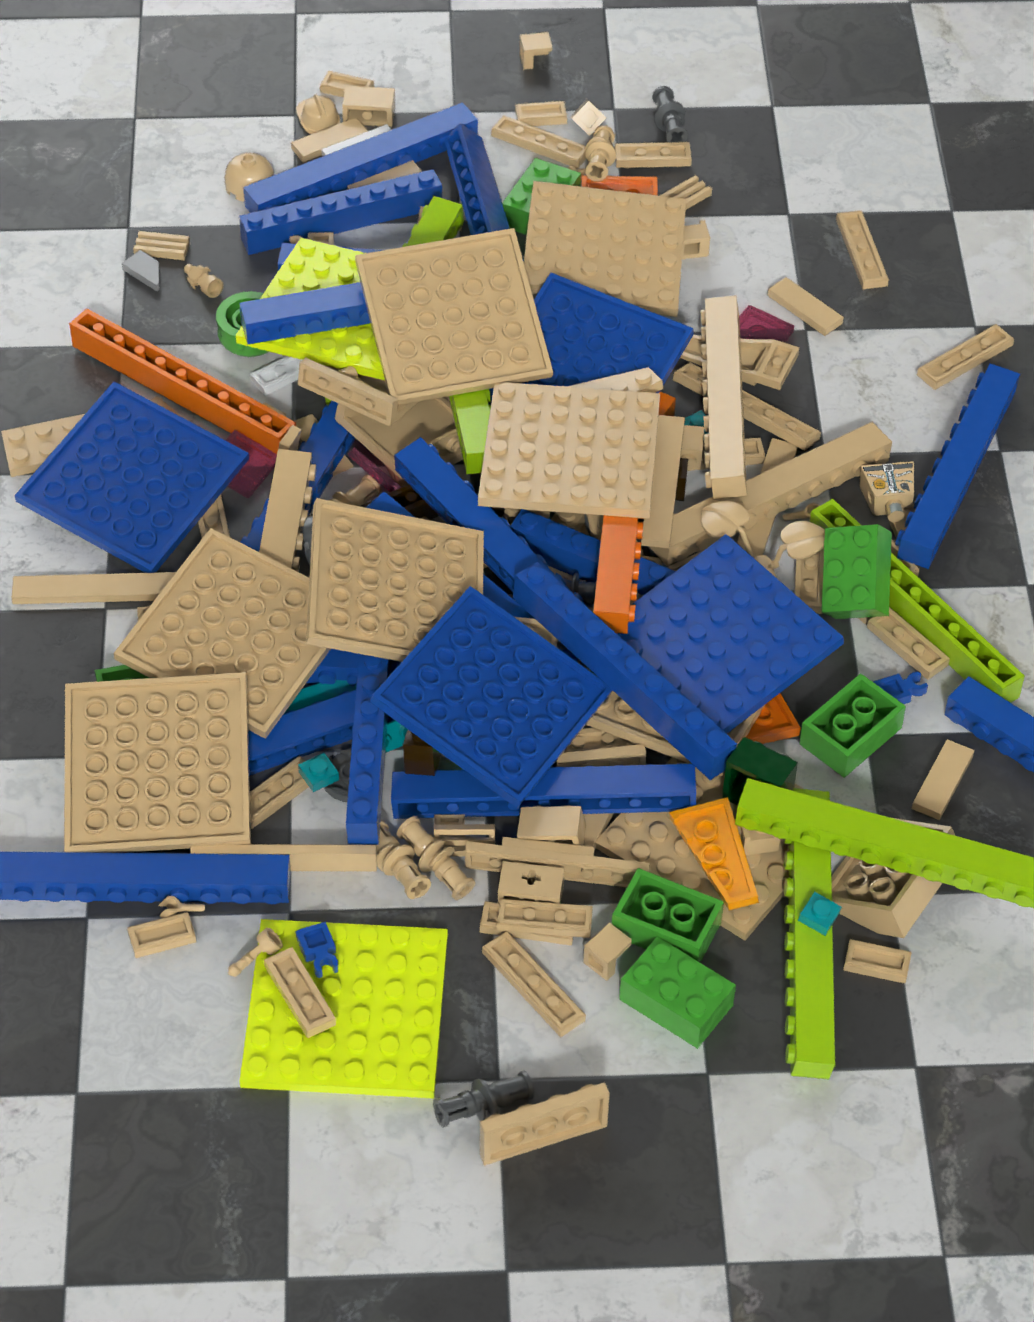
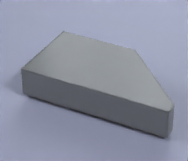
M139 250L122 263V268L125 272L155 291L160 290L159 261Z

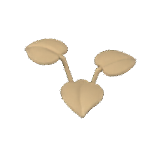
M720 501L704 507L701 511L702 526L708 535L720 539L725 534L732 537L738 531L747 553L776 578L774 569L779 567V560L786 549L789 557L805 559L815 555L824 548L825 529L811 522L796 521L788 524L781 531L780 538L784 544L779 547L774 560L765 555L755 558L746 533L742 526L750 521L749 513L742 505L732 501Z

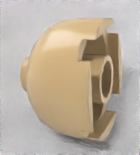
M243 153L235 156L228 163L225 170L224 180L227 193L230 195L231 192L236 195L237 200L244 201L243 187L273 176L272 165L264 156L257 153Z

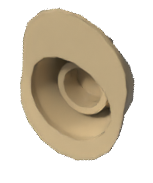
M314 94L313 97L303 100L296 107V113L301 125L309 134L340 124V116L336 106L328 97Z

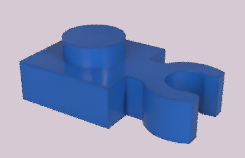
M913 672L904 680L900 674L873 681V683L902 704L910 703L912 695H925L928 688L927 683L915 684L920 682V672Z
M325 921L295 931L297 942L306 963L314 960V972L318 978L323 977L321 967L324 965H330L334 973L338 972V960L333 955L336 953V945Z

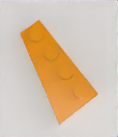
M728 797L669 812L674 826L724 901L728 910L759 903L758 894L738 828L735 825V818Z

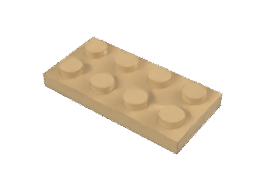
M605 1082L597 1085H585L578 1091L566 1095L557 1094L550 1097L547 1101L534 1105L525 1104L515 1111L502 1115L493 1114L480 1121V1157L484 1166L607 1127L609 1091Z

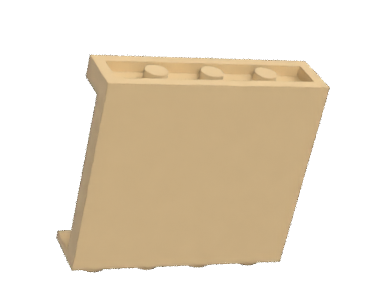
M304 358L299 363V386L387 426L393 425L420 402L398 405V399L388 395L384 380L358 374V377L366 383L364 384L339 373L341 369L321 365L308 358Z
M444 397L420 401L391 426H387L339 403L337 405L335 420L399 478L401 476L395 471L394 455L420 437L427 444L434 445L440 457L441 455L445 456L449 453H454L460 448L451 406Z

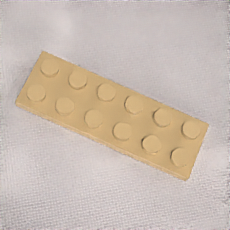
M162 398L150 400L165 408ZM85 414L1 431L11 477L34 473Z

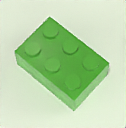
M535 158L502 202L509 228H514L515 231L527 235L533 181L581 186L580 172Z
M878 524L825 528L822 613L835 619L889 616L891 531Z
M860 673L802 723L799 745L845 778L902 729L906 706Z
M638 868L612 914V925L631 938L633 945L647 949L658 936L701 963L722 923L724 901Z
M657 936L621 978L619 1000L698 1049L732 1008L736 984Z

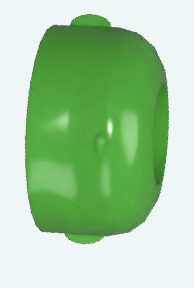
M253 291L237 293L226 298L219 305L216 311L218 338L228 351L243 357H257L269 352L236 343V334L242 326L239 303L258 300L263 293Z

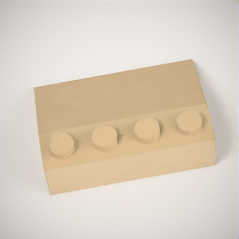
M897 819L955 835L951 826ZM846 856L831 876L832 902L842 907L840 914L878 934L904 938L942 883L929 881L924 877L909 873H900L888 867L868 864L863 860Z

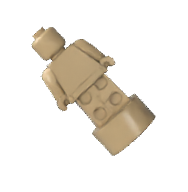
M191 264L185 265L184 272L188 275L187 281L193 289H196L195 286L199 285L201 291L210 298H215L222 292L224 286L222 280L215 275H208V271L211 272L208 267L201 265L193 266Z
M265 928L256 937L259 944L236 963L228 967V974L237 977L261 952L274 955L283 947L279 936L272 929Z

